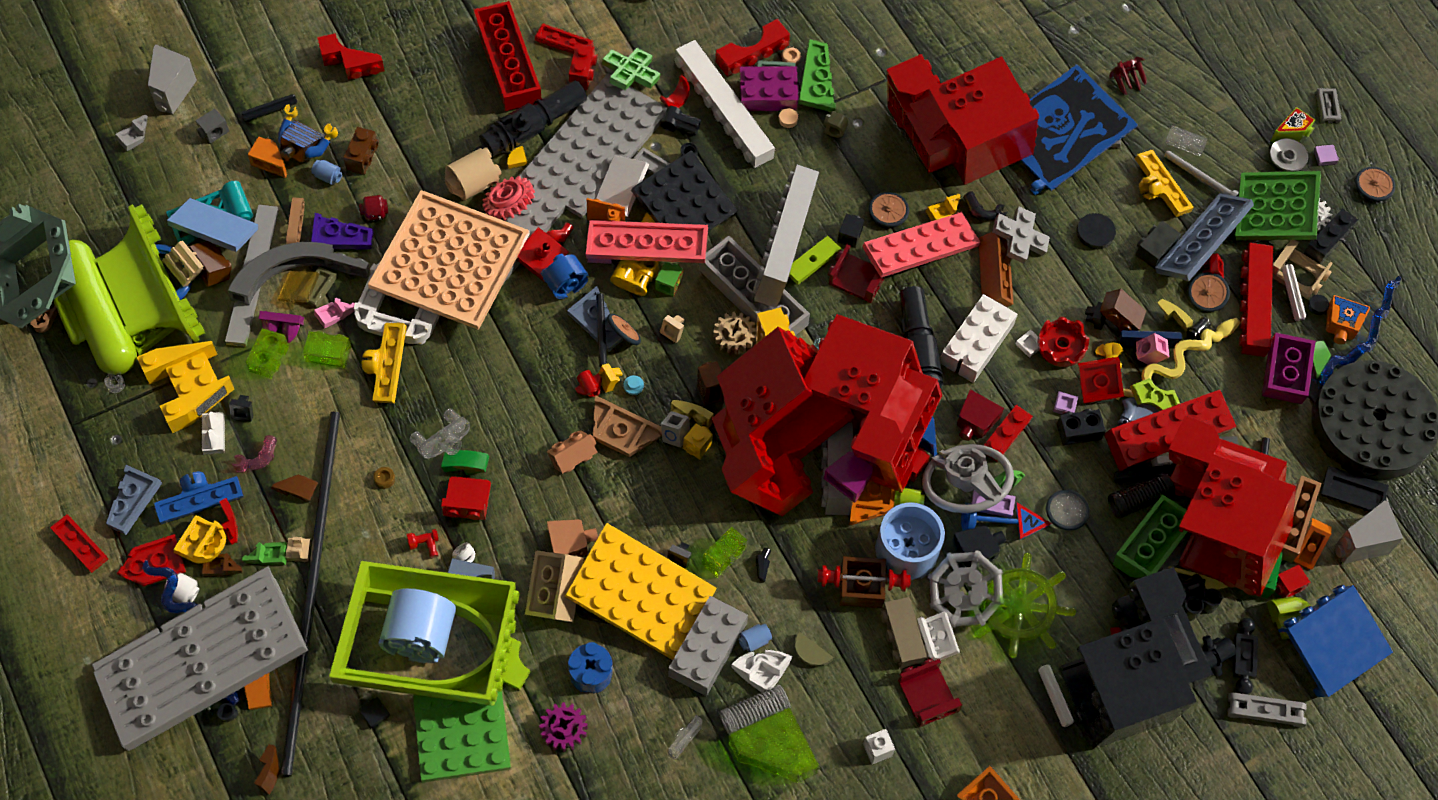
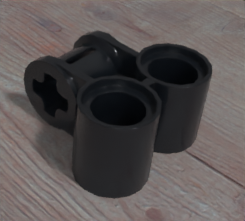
M1194 574L1192 578L1185 581L1180 580L1186 593L1185 602L1182 606L1189 621L1197 619L1202 611L1208 614L1213 613L1221 604L1222 594L1220 591L1214 588L1207 589L1199 574ZM1206 598L1212 599L1214 604L1209 603ZM1188 605L1194 607L1196 611H1191Z

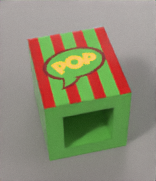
M665 262L656 278V290L674 297L683 279V268L676 263Z

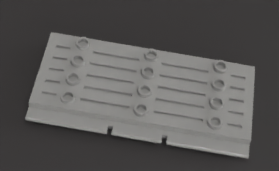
M269 566L204 602L206 608L203 609L202 605L199 604L161 626L163 632L160 633L159 629L156 628L93 664L95 678L124 748L130 751L308 651Z

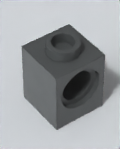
M215 108L196 120L198 126L196 129L197 133L202 139L206 138L209 143L214 142L229 132L226 120Z

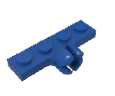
M192 472L195 483H192L191 478L186 474L180 479L181 494L154 503L160 523L164 524L219 506V501L225 498L229 502L244 498L238 477L208 484L202 472Z

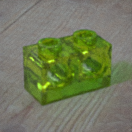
M261 329L246 361L249 372L272 378L274 373L278 372L281 365L280 360L283 355H286L289 348L284 334Z
M731 527L703 554L702 565L718 578L746 550L747 539Z

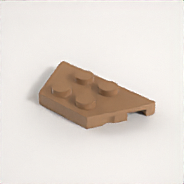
M598 396L595 397L593 438L595 441L631 457L662 437L661 426Z

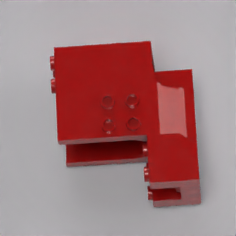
M922 54L887 69V107L898 127L905 129L929 173L952 164L966 185L1034 154L1039 114L1036 108L1031 107L1028 94L1026 92L1023 93L1002 56L941 84L938 76L933 75L929 60H925Z
M836 314L834 320H831L828 325V332L825 338H822L819 343V350L804 381L807 388L812 391V394L853 410L856 417L849 422H853V432L858 433V436H854L851 447L856 457L869 461L873 467V473L869 481L902 493L914 469L911 460L942 397L938 379L923 374L912 340Z
M776 327L717 376L723 391L726 407L716 414L712 421L726 453L722 471L730 491L783 516L813 493L810 486L811 481L803 470L804 465L801 459L856 416L851 408L812 394V391L807 388L804 379L818 349L814 345L807 344L802 338L795 337L789 330L785 331L780 327Z
M1185 416L1169 448V460L1177 464L1171 476L1175 487V495L1192 499L1179 526L1180 532L1185 530L1192 533L1180 558L1179 566L1223 582L1228 587L1242 589L1249 595L1261 597L1293 525L1296 486L1285 482L1287 461L1220 439L1214 425Z

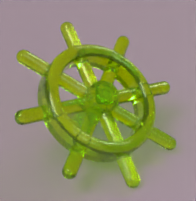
M1030 553L1023 555L1021 568L1010 569L1002 574V589L1010 599L1003 598L1005 600L1004 604L1000 606L1009 608L998 616H995L993 613L987 620L988 623L974 633L976 638H981L991 630H994L999 635L1010 639L1009 656L1011 658L1017 656L1019 641H1028L1039 636L1050 649H1054L1056 642L1047 630L1054 622L1056 614L1076 615L1074 608L1057 606L1056 593L1053 587L1064 580L1066 574L1061 571L1047 580L1038 572L1030 570L1032 558ZM993 580L988 585L990 595H994ZM1020 580L1019 587L1013 589L1008 583L1011 581ZM1028 581L1039 586L1029 594L1026 593ZM1044 593L1048 600V604L1032 602ZM989 599L982 603L984 604V610L992 602ZM1031 611L1044 612L1046 615L1039 622ZM1014 615L1013 628L1005 626L1003 622ZM1023 616L1030 623L1031 628L1021 629Z

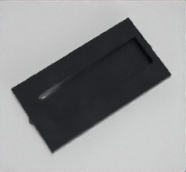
M1328 466L1325 479L1323 480L1321 496L1371 512L1383 501H1386L1389 485Z

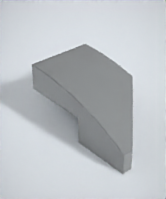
M147 115L133 120L131 127L115 134L116 140L126 151L144 141Z

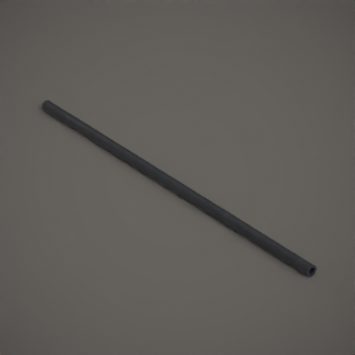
M330 412L300 628L301 636L308 651L296 658L281 768L282 777H292L339 428V412Z

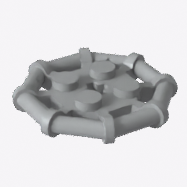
M981 551L956 554L950 552L934 572L928 576L931 599L929 606L938 613L946 612L951 627L956 628V626L967 625L984 626L986 625L985 622L997 608L1004 604L1005 600L1003 599L1002 589L1003 572L981 554ZM972 561L971 567L959 568L957 562ZM951 565L954 571L948 575L946 580L941 578V575ZM978 565L983 566L990 574L984 577L976 570ZM992 580L994 595H990L988 591V582ZM938 583L944 584L945 597L939 598ZM966 583H968L969 587H972V591H968V595L961 591V587H964ZM987 599L992 601L981 613L979 610L980 605ZM949 602L956 608L954 615L943 606L945 603ZM962 611H974L975 616L961 617Z

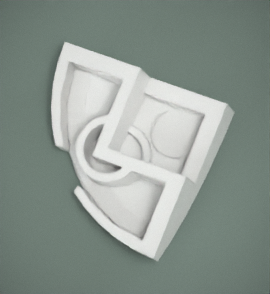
M765 650V654H757L756 656H754V652H750L734 661L731 667L749 684L764 693L765 690L767 691L776 685L789 665L792 656L773 650Z

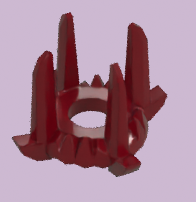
M1137 56L1130 61L1123 63L1120 61L1117 63V67L1111 70L1109 78H1115L1120 91L1124 95H1127L1120 76L1124 77L1128 87L1132 89L1127 73H1130L1138 90L1141 91L1135 72L1138 70L1143 84L1146 85L1147 78L1141 64L1142 61H1145L1144 58Z

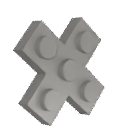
M1020 206L1015 210L1013 220L998 214L995 217L992 233L1009 240L1006 256L1024 263L1028 258L1029 250L1042 256L1047 253L1050 237L1033 229L1036 214Z

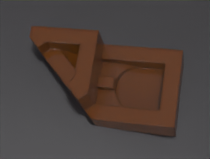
M298 474L273 484L271 489L286 496L290 494L305 502H309L318 482Z
M226 553L219 554L213 560L203 563L202 575L203 577L240 574L243 570Z
M271 744L267 746L259 759L264 768L254 783L261 791L269 795L279 776L276 747Z

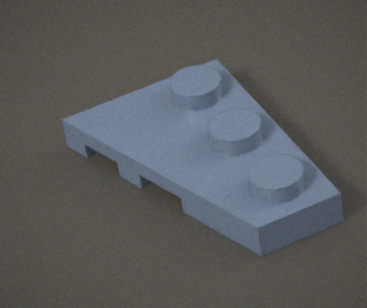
M596 286L569 308L567 312L573 320L598 342L596 294L600 292ZM604 301L606 350L610 352L623 341V338L609 325L607 316L610 312Z

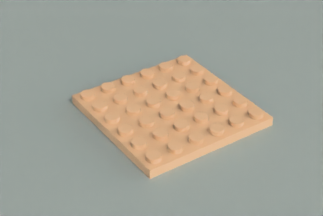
M421 190L370 279L368 287L479 330L529 236V230Z

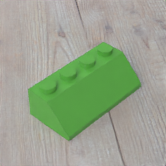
M1162 495L1117 552L1113 566L1128 576L1142 578L1157 573L1188 533L1185 530L1183 532L1179 531V526L1187 510Z

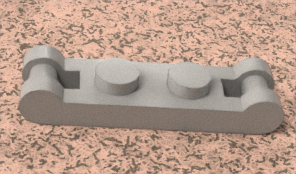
M1240 693L1228 694V702H1230L1228 717L1290 724L1295 727L1306 726V718H1304V712H1306L1305 703ZM1239 703H1245V709L1239 708ZM1291 710L1295 712V716H1291Z

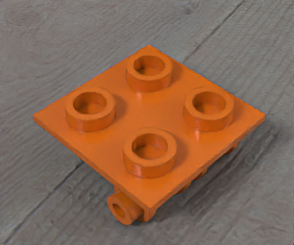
M586 199L588 221L625 222V207L616 203L602 202L599 199Z

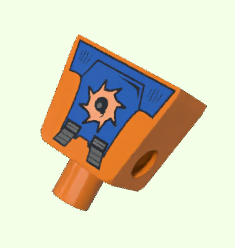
M1333 295L1327 309L1326 331L1335 335L1334 342L1345 344L1346 339L1353 340L1359 332L1370 307Z

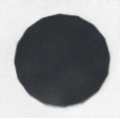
M1087 214L1081 218L1077 226L1078 238L1085 246L1091 249L1101 247L1103 249L1112 244L1116 235V227L1113 221L1103 214Z

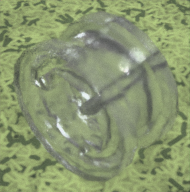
M108 374L104 379L107 389L112 393H119L125 387V381L121 374ZM116 380V382L118 381V384L114 386V384H112V381Z

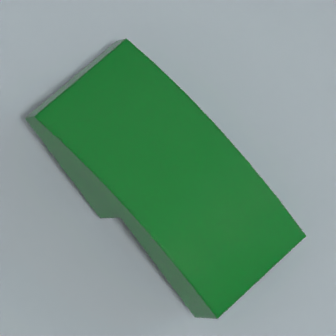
M468 450L445 451L441 468L444 472L464 470L466 475L486 472L489 455Z

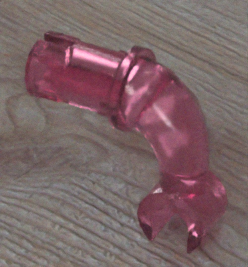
M270 435L265 436L262 449L258 452V457L255 459H245L240 454L234 456L236 462L239 463H232L234 469L237 472H244L247 469L257 470L267 466L275 458L273 453L277 443L276 438Z

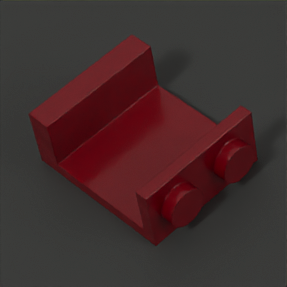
M847 244L844 250L839 251L836 257V265H831L827 275L830 276L829 285L872 303L885 277L881 278L873 264L849 254L850 245Z
M940 658L934 661L928 659L922 662L921 666L914 669L913 667H908L901 671L898 683L919 727L959 712L962 707L959 697L953 698L939 669L941 665Z

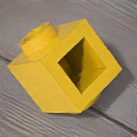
M696 423L684 437L683 449L700 460L711 447L713 434L707 427H701Z

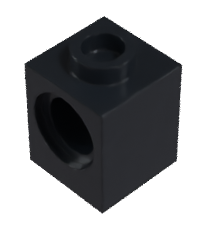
M846 213L839 230L837 242L856 248L865 219Z

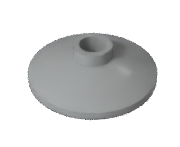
M1281 139L1272 145L1270 158L1278 168L1294 172L1306 165L1308 153L1305 147L1298 141Z

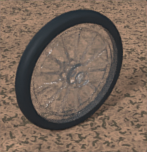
M1057 491L1049 497L1046 503L1048 519L1053 525L1062 530H1077L1088 521L1090 515L1089 505L1085 498L1075 491Z

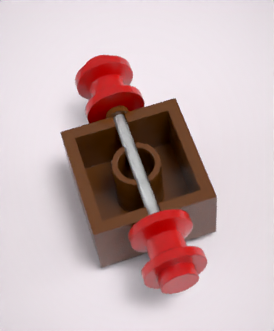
M843 556L841 573L840 566H836L835 570H828L826 565H822V569H818L817 582H821V587H825L827 583H834L836 588H839L840 583V606L883 608L885 585H887L888 591H891L893 587H900L901 591L905 592L906 587L910 588L911 576L907 575L906 570H903L901 574H894L892 569L888 570L887 576L886 559Z

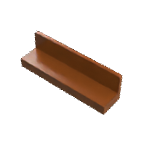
M990 232L979 237L981 242L979 245L982 295L984 294L1009 307L1013 305L1010 257L1006 256L1009 240Z

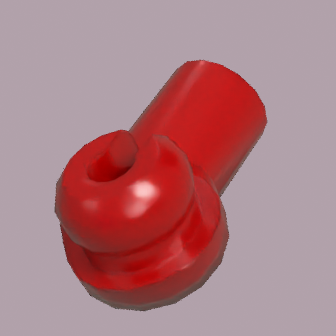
M565 223L561 230H549L546 233L555 241L564 242L573 230V226L570 223Z

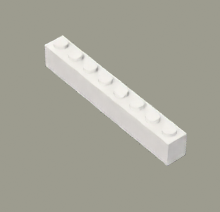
M694 40L677 48L676 57L674 58L677 67L684 71L686 79L692 82L696 93L700 94L704 99L705 105L711 108L715 119L722 123L726 134L733 138L735 146L741 149L745 160L756 168L774 159L775 147L698 43Z

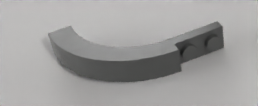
M318 242L290 243L270 249L250 261L237 274L228 289L230 300L250 305L258 289L267 280L282 271L300 266H321L367 279L369 263L361 258L354 259L342 253H334L333 245Z

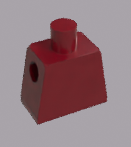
M970 389L957 421V426L962 428L959 436L965 441H969L973 435L983 438L1001 418L1004 408Z

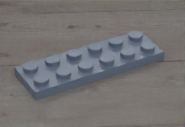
M1219 193L1155 267L1157 274L1190 281L1254 206L1253 201Z

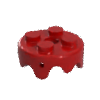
M1060 317L1053 322L1047 320L1044 323L1037 344L1040 354L1046 361L1059 367H1069L1083 359L1089 346V337L1085 335L1084 325L1080 320L1070 321L1065 317ZM1064 341L1068 346L1060 347L1057 342Z

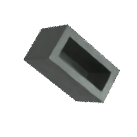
M1161 221L1158 226L1153 225L1148 232V237H1142L1136 245L1138 247L1136 256L1152 268H1155L1178 242L1181 233L1164 221Z

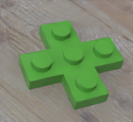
M638 48L629 57L611 50L602 60L603 66L615 71L611 75L609 83L625 91L634 81L651 89L659 80L661 74L647 67L652 62L653 56Z

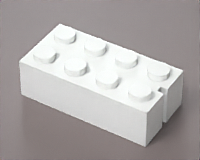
M983 294L943 350L940 364L955 372L959 360H961L962 363L958 374L974 383L1014 326L1018 314Z

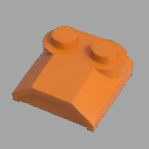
M991 766L957 795L960 800H1020Z

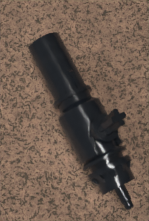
M574 80L547 97L535 100L534 104L527 103L495 121L494 124L489 125L486 132L479 135L481 145L472 150V152L480 148H487L493 157L499 153L506 154L508 151L514 150V148L543 132L545 125H552L555 119L586 102L587 95L578 81Z
M919 286L904 288L899 293L903 315L901 322L903 338L913 341L923 374L937 378L941 389L943 386V374L937 340L932 336L933 328L929 323L924 289Z

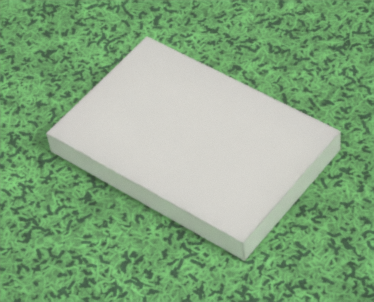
M614 155L596 199L625 207V217H628L636 198L631 189L643 181L649 164L645 161Z

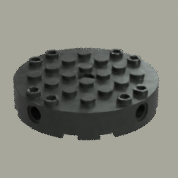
M1368 360L1354 362L1341 367L1328 378L1313 403L1311 414L1314 434L1317 435L1321 443L1320 447L1330 459L1333 458L1341 464L1342 469L1368 479L1391 480L1394 477L1405 476L1411 473L1423 463L1438 442V406L1432 394L1414 375L1390 363Z

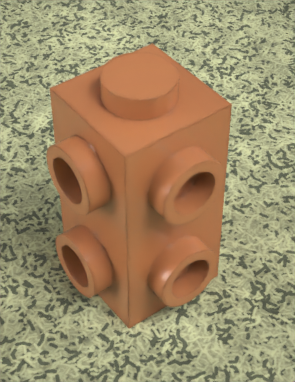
M582 430L576 431L565 441L555 443L547 453L555 469L561 473H567L572 471L579 463L590 460L592 455L597 453L595 448L596 441L591 434L588 435Z

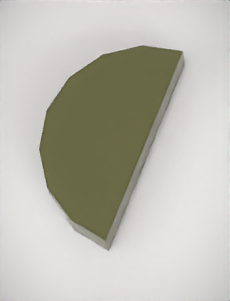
M799 631L795 639V650L797 657L804 664L810 667L825 666L833 660V656Z

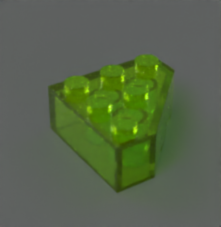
M790 707L730 734L729 743L738 762L759 767L760 770L774 775H781L796 783L818 773L819 764Z

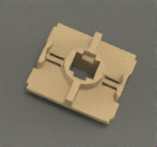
M180 241L175 247L171 248V251L165 255L162 261L181 285L185 287L201 273L204 266L196 258L197 253L192 252L183 241Z

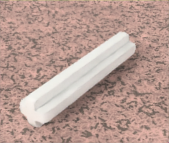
M1292 264L1284 265L1282 272L1294 319L1296 321L1304 320L1306 314L1294 267Z
M1044 665L1039 669L1040 676L1063 727L1070 726L1074 722L1050 665Z

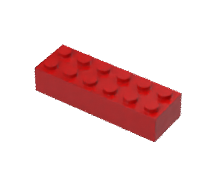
M510 1L473 9L475 25L505 111L520 108L527 103L534 104V101L537 99L541 100V88Z
M1221 390L1114 427L1106 432L1104 436L1119 471L1149 462L1157 456L1168 455L1169 448L1185 416L1214 425L1218 436L1228 433L1237 427Z

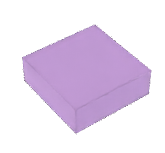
M1334 145L1315 146L1314 153L1318 166L1338 163L1339 160Z
M1058 392L1053 412L1059 414L1065 412L1075 413L1078 397Z

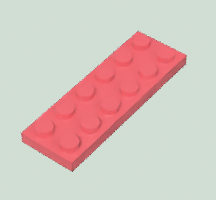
M961 212L864 242L862 248L882 278L976 248L981 242Z
M590 220L586 258L705 263L708 225Z

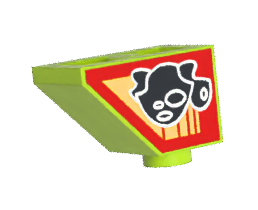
M1296 107L1276 129L1270 141L1275 143L1281 139H1293L1300 142L1304 136L1309 137L1314 130L1312 125L1315 119Z

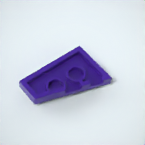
M315 213L311 242L333 245V249H372L373 230L371 228L353 223H342L336 218L331 217V219L322 217L321 214Z

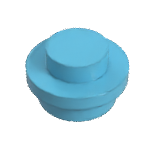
M629 376L624 381V390L630 395H638L644 388V382L638 376Z

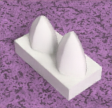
M223 412L202 414L203 454L225 453V416Z

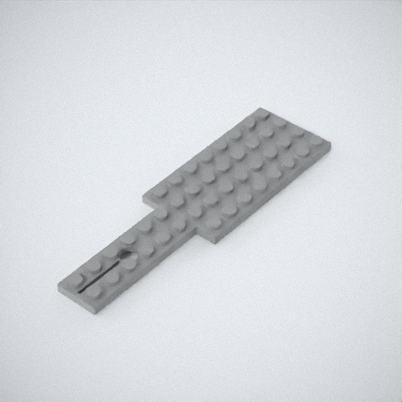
M607 74L589 94L587 101L577 108L521 173V179L525 177L532 184L535 193H533L535 198L530 199L532 204L526 205L527 210H522L521 215L515 214L513 219L508 217L506 222L529 230L527 241L538 227L546 233L566 209L583 218L587 213L586 199H596L614 155L632 159L659 127L667 107L631 86L626 91L609 83L611 75ZM515 260V262H514V264H513V266H512L510 272L508 273V275H507L505 281H506V280L508 279V277L514 272V270L519 266V264H520L519 261Z

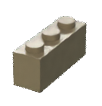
M906 597L884 602L880 615L882 622L886 623L888 628L886 636L888 642H892L893 645L892 657L894 662L898 663L899 669L921 665L922 662L926 661L927 654L910 598Z

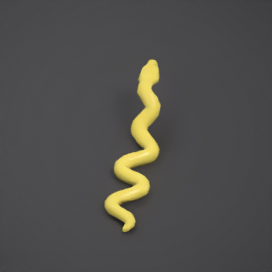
M1238 318L1227 320L1217 327L1216 332L1205 329L1201 333V340L1179 341L1173 350L1175 368L1168 369L1159 364H1149L1142 369V381L1148 378L1151 379L1153 373L1168 379H1177L1185 370L1184 351H1208L1212 346V342L1217 343L1222 338L1231 335L1239 326L1240 321ZM1123 389L1125 397H1134L1130 389Z

